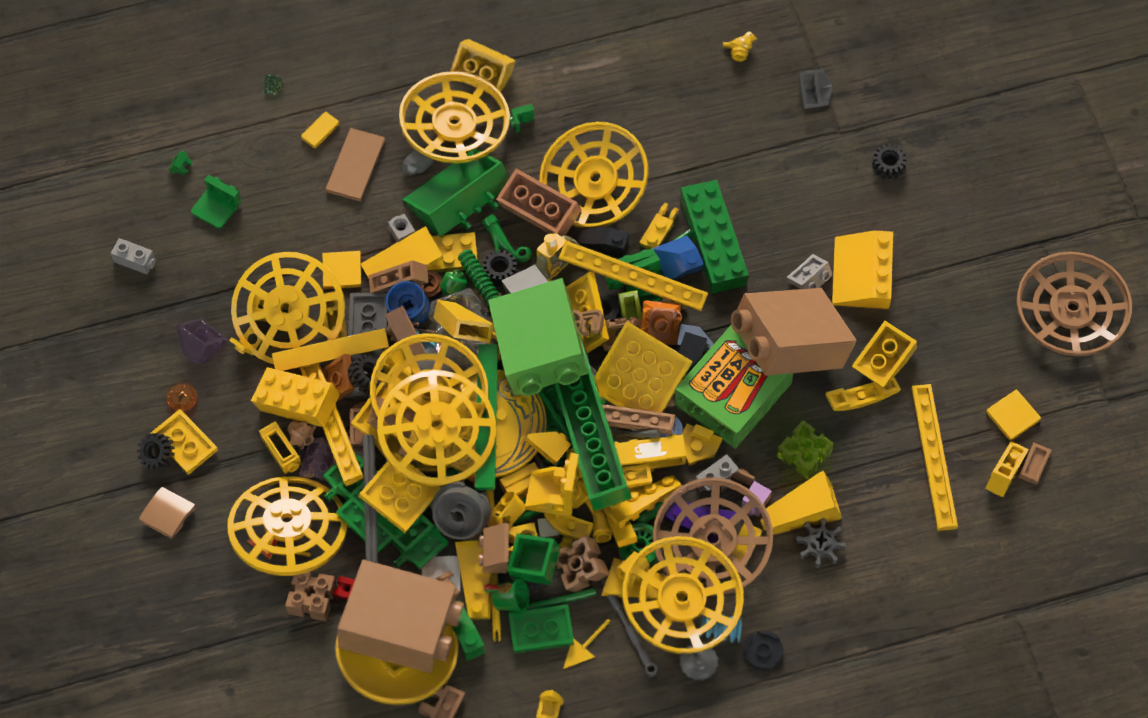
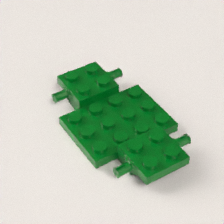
M355 453L364 476V458ZM336 463L323 475V478L332 487L324 497L330 502L338 494L347 500L336 511V515L366 543L365 501L359 497L360 492L364 489V478L346 486ZM433 501L429 504V506H428L425 510H427V509L432 505ZM376 511L377 554L392 542V545L401 554L393 561L397 568H400L404 562L408 561L420 571L448 545V541L441 535L436 524H432L423 514L404 533Z

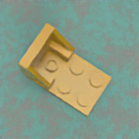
M571 453L570 460L565 461L564 468L550 467L532 471L525 510L561 516L572 514L579 479V454Z

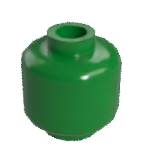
M458 270L445 273L440 284V289L444 296L450 299L462 296L467 285V280L463 277L464 273Z

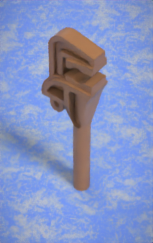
M573 310L580 335H589V320L592 323L591 331L594 334L602 332L604 315L601 311L579 312Z

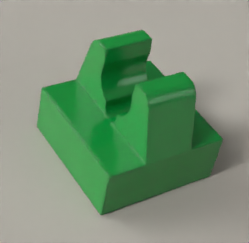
M181 150L175 155L168 170L173 174L185 175L188 173V170L184 168L183 164L190 167L193 162L187 157L188 154Z

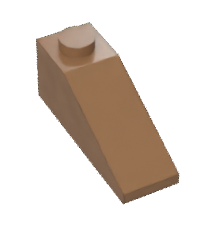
M412 260L369 275L370 293L389 292L392 286L402 281H411L419 286L427 284V265Z

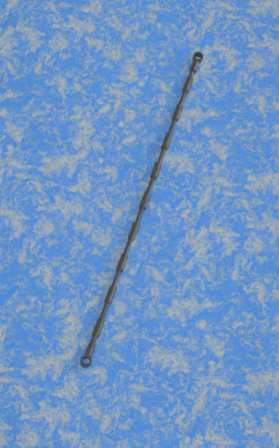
M471 341L472 350L478 354V346H474V344H482V342ZM536 453L534 458L538 468H547L544 461ZM603 578V579L600 580L601 583H602V585H603V587L605 586V583H606L605 578ZM616 595L607 596L615 612L620 616L633 646H636L639 652L638 655L645 666V674L648 677H654L657 674V666L651 662L646 651H643L640 645L641 642L632 625H629ZM654 668L655 671L650 673L647 669Z

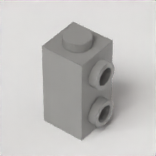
M120 238L110 253L113 262L144 274H148L149 270L153 269L156 263L152 250Z

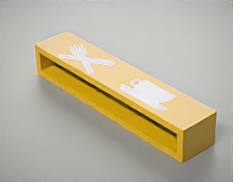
M672 434L661 438L632 439L623 443L615 442L622 467L649 463L650 469L686 464L683 435ZM574 447L566 450V460H570L571 453L575 454ZM579 467V478H583Z

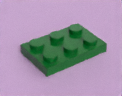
M568 605L509 613L514 653L574 645Z

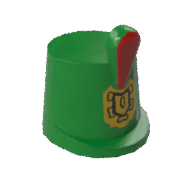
M517 578L514 582L497 585L488 583L484 586L486 593L492 592L493 605L496 610L526 611L529 604V590L523 579Z

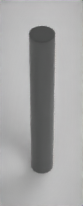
M660 431L612 432L614 440L659 438Z

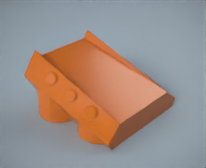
M644 301L641 330L665 345H677L679 323L682 320L681 305L676 302Z

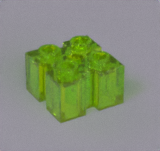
M802 420L793 430L792 439L788 436L778 447L777 457L789 466L791 463H794L796 465L795 471L808 480L817 470L819 461L823 463L832 453L834 443L822 434L817 437L814 434L815 429Z

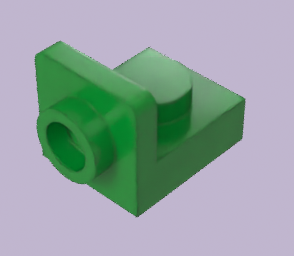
M529 104L511 109L509 123L511 128H515L516 133L520 132L519 123H527L534 119L533 105Z

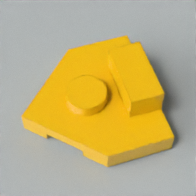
M686 424L681 434L683 435L686 460L689 466L696 464L698 461L715 457L722 442V438L714 435V431L697 424L695 427Z

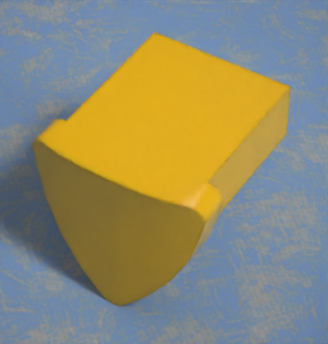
M553 690L543 692L539 697L540 704L536 718H558L560 707L564 703L563 698Z

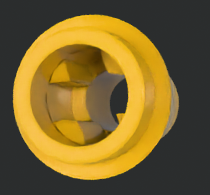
M603 512L595 513L593 515V538L598 543L608 542L611 539L612 531Z

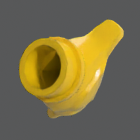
M748 32L731 42H724L723 47L732 50V59L744 61L748 51L752 48V43L757 40V37Z

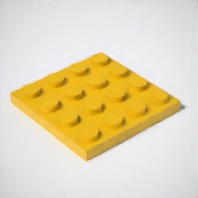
M626 322L594 378L600 396L615 406L663 413L675 393V388L681 383L693 361L630 322Z

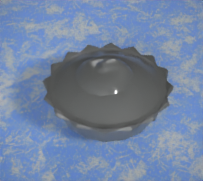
M688 645L686 649L694 647L693 645ZM712 648L698 653L682 654L679 657L681 661L679 665L682 668V672L694 680L710 678L712 674L716 673V668L719 666V658L716 656V651L712 650Z

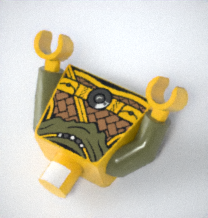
M557 233L547 234L544 237L545 242L536 250V267L548 282L552 281L551 279L570 264L559 259L565 240L579 245L569 236H559Z

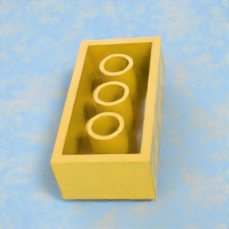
M267 367L251 401L261 412L324 427L340 393L332 383Z

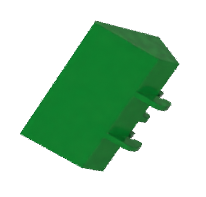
M473 149L466 154L467 156H471L478 154L482 151L478 149ZM486 155L470 162L452 163L402 199V201L431 232L441 237L457 224L469 230L471 225L465 219L474 212H481L483 205L487 204L493 210L499 208V205L492 199L500 194L510 177L501 161Z

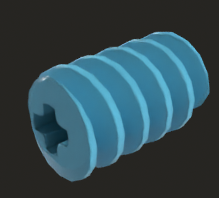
M705 616L702 617L701 627L705 626L711 619ZM741 618L738 619L736 626L728 635L730 642H734L736 637L738 638V643L740 641ZM716 622L714 626L706 631V637L710 638L713 633L714 639H717L728 626Z

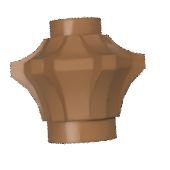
M297 420L291 422L287 428L291 438L290 444L292 446L298 445L300 449H304L305 445H310L315 439L313 437V432L316 429L315 425H307L305 421L302 423Z

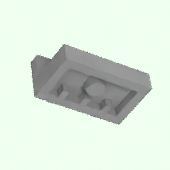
M812 254L787 276V280L800 289L819 288L833 274L827 261Z
M725 455L697 475L696 480L703 478L728 479L738 471V467L728 455ZM712 486L698 487L699 491L704 488L708 492L712 490Z

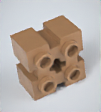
M584 536L572 543V549L567 547L560 549L556 566L564 571V574L560 576L566 590L578 592L590 586L589 580L597 582L610 575L604 560L597 557L601 552L596 539Z
M311 572L294 575L291 583L294 592L289 591L285 605L288 614L304 617L305 613H310L311 619L327 622L331 608L329 599H333V593L337 585L335 577L319 573L318 578L312 577Z

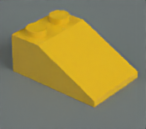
M884 321L853 363L852 368L884 388L916 351L917 341Z

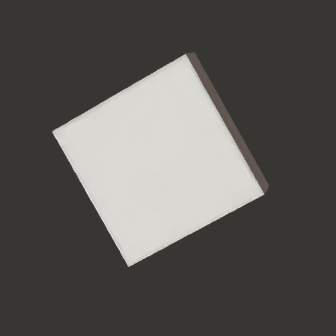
M546 518L537 519L540 537L551 539L560 537V534L549 525Z

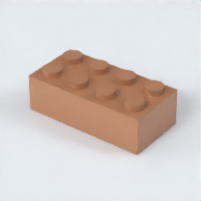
M515 169L496 198L502 208L549 234L557 233L559 236L567 234L582 211L576 201L518 169Z

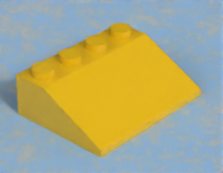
M869 231L835 237L832 304L834 306L889 309L892 289L893 232Z

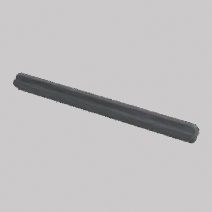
M365 435L363 438L364 488L375 476V438L373 435ZM365 502L366 560L378 563L376 510Z

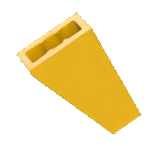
M437 300L433 318L453 338L490 343L494 327L493 323L455 302Z

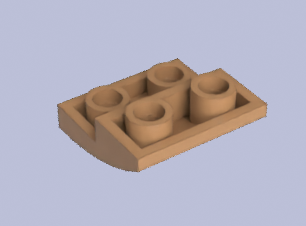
M161 487L144 509L139 522L172 539L183 527V521L194 511L195 504Z

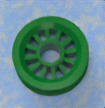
M644 523L632 525L635 534L638 535V542L618 548L622 561H625L634 551L639 553L643 550L636 548L637 544H643L646 547L653 543L654 527ZM655 551L646 556L650 564L649 568L658 562Z

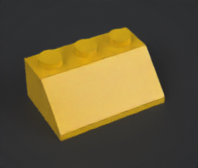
M468 39L460 42L450 72H461L478 76L491 83L501 92L512 74L516 60ZM467 83V84H469V85H471V86H474V87H476V88L478 87V86H476V85H474V84Z

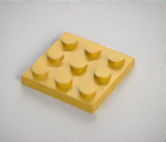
M397 452L393 454L394 458L400 463L403 457ZM387 461L360 492L359 497L406 533L433 501L441 487L414 482L398 473ZM411 463L407 466V469L411 472L426 476Z

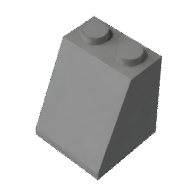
M536 265L501 280L506 295L548 282Z

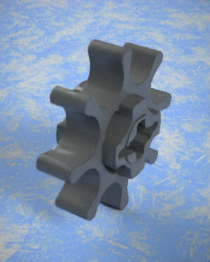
M825 518L821 520V527L818 529H813L809 522H806L804 529L809 535L807 537H796V544H804L807 547V550L801 552L800 559L804 560L808 555L814 556L817 560L816 568L820 567V560L825 557L829 558L832 564H836L838 558L832 551L835 549L844 551L846 543H839L834 539L835 536L840 535L841 527H837L834 531H828L825 528ZM820 538H822V542H823V543H822L823 545H822V548H821V549H819V541H820Z

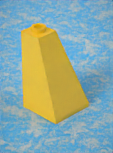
M824 471L819 472L766 508L770 516L773 535L804 528L806 522H809L810 526L821 524L823 518L826 519V523L842 519L832 483ZM762 518L761 524L763 526V529L766 530L765 523Z

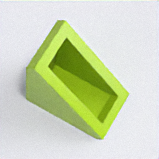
M638 291L618 294L621 318H626V321L630 320V317L642 320Z

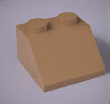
M509 523L484 528L483 535H479V547H483V554H479V566L483 567V573H507Z

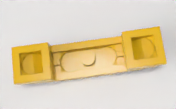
M893 377L884 388L872 382L848 390L843 388L826 392L825 395L833 410L844 411L881 401L898 393L901 388L895 377Z

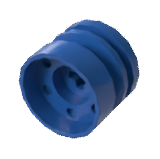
M402 281L392 286L387 293L386 305L389 312L403 306L410 321L419 322L418 326H413L414 328L426 322L430 315L431 306L427 296L418 284L411 281Z

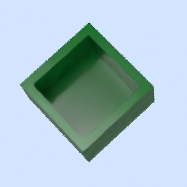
M517 533L507 572L513 579L521 578L528 582L551 585L561 547L555 539Z

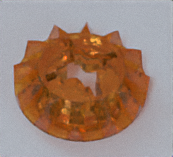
M186 382L184 384L177 383L167 393V403L175 411L179 409L183 412L190 410L198 399L197 391L193 385L191 386ZM184 391L186 398L183 397L182 400L179 402V397L177 395H181Z

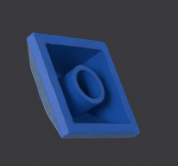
M688 236L654 248L655 254L660 259L661 272L666 278L677 280L700 271L704 265L697 247Z

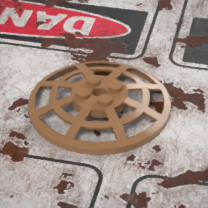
M1059 252L1040 259L1024 274L1017 291V311L1026 331L1045 348L1064 355L1087 356L1108 349L1122 337L1129 325L1132 314L1131 294L1121 275L1105 261L1085 253ZM1066 261V272L1056 273L1047 279L1038 271L1051 263ZM1074 261L1091 264L1104 272L1097 279L1087 274L1074 272ZM1032 276L1040 284L1034 294L1033 303L1022 301L1024 288ZM1109 277L1119 287L1124 302L1112 304L1111 297L1103 286V283ZM1063 278L1067 280V286L1061 287L1058 290L1050 284ZM1074 278L1084 280L1090 283L1091 286L1087 290L1075 286ZM1044 289L1052 296L1050 304H1038ZM1098 290L1106 304L1096 305L1092 295ZM1074 304L1078 309L1072 311L1068 308V305ZM1022 309L1033 310L1036 321L1043 329L1036 334L1029 327ZM1125 310L1123 324L1116 335L1108 332L1106 329L1111 322L1113 311ZM1039 311L1050 312L1054 321L1047 326L1042 320ZM1107 312L1102 326L1092 321L1095 313ZM1059 326L1070 329L1071 338L1061 336L1055 333L1054 330ZM1088 326L1095 332L1082 338L1078 336V329ZM1050 335L1060 341L1071 343L1072 350L1058 348L1043 339ZM1099 336L1109 340L1108 343L1096 349L1081 351L1080 343L1091 341Z
M703 478L691 481L678 488L661 506L653 530V542L668 537L683 536L700 539L712 544L730 559L737 572L746 579L742 582V588L752 583L761 574L772 551L773 528L765 506L748 488L728 479ZM712 486L711 498L700 499L688 505L681 497V495L692 489ZM720 486L740 492L749 501L740 508L731 501L719 498ZM675 501L682 511L674 522L672 532L661 531L660 527L663 517ZM711 504L710 515L699 518L693 511L700 506ZM719 505L734 510L736 514L729 520L718 515ZM755 506L764 520L767 536L755 537L753 525L747 515ZM687 516L693 523L690 533H678L681 522ZM741 519H743L747 527L749 537L737 536L734 526ZM710 534H716L719 540L716 543H710L707 537ZM672 545L675 556L682 557L678 545ZM736 545H748L746 554L739 562L732 554ZM754 545H766L760 565L751 574L744 566L752 555ZM690 546L693 552L686 557L694 560L700 558L704 550ZM661 549L655 550L658 561L664 560ZM710 555L707 560V567L714 572L718 579L729 577L728 571L715 573L716 562L719 561ZM676 564L678 573L683 569L691 573L694 569L690 565ZM663 567L662 569L669 577L668 567ZM701 572L698 577L707 579L706 588L714 586L710 578L704 572ZM735 588L723 591V595L734 593Z

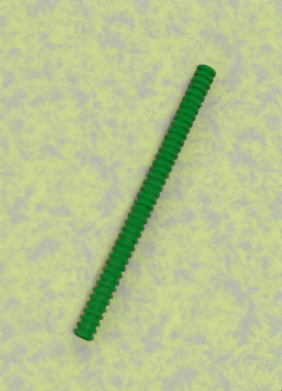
M471 249L464 250L459 254L458 261H461L460 264L467 275H469V278L472 280L475 288L478 289L481 297L484 298V302L487 303V307L490 310L488 300L500 297L499 292L496 291V287L490 282V278L487 277V273H485L479 260L476 259ZM555 384L543 387L545 397L551 400L553 409L557 414L561 415L563 424L568 429Z

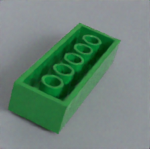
M717 180L681 187L680 202L691 230L694 244L704 264L702 269L710 293L714 294L747 286L749 274Z

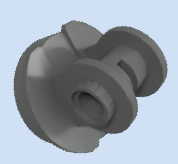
M464 480L443 486L436 493L432 503L433 519L436 526L443 534L454 539H468L479 534L486 528L491 516L490 504L486 497L487 493L479 494L475 490L466 487Z

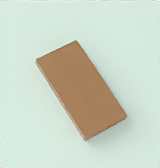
M350 128L326 186V192L361 202L385 143V137Z

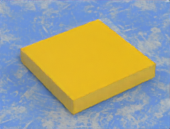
M360 251L323 253V264L335 275L341 288L362 287ZM323 272V288L334 289L330 279Z
M1017 389L986 410L987 415L1010 441L1041 420L1038 413Z

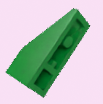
M463 607L458 626L451 625L466 661H469L484 654L485 648L473 622Z

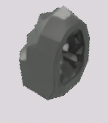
M414 149L401 165L402 172L405 175L423 173L432 165L433 159L424 156Z

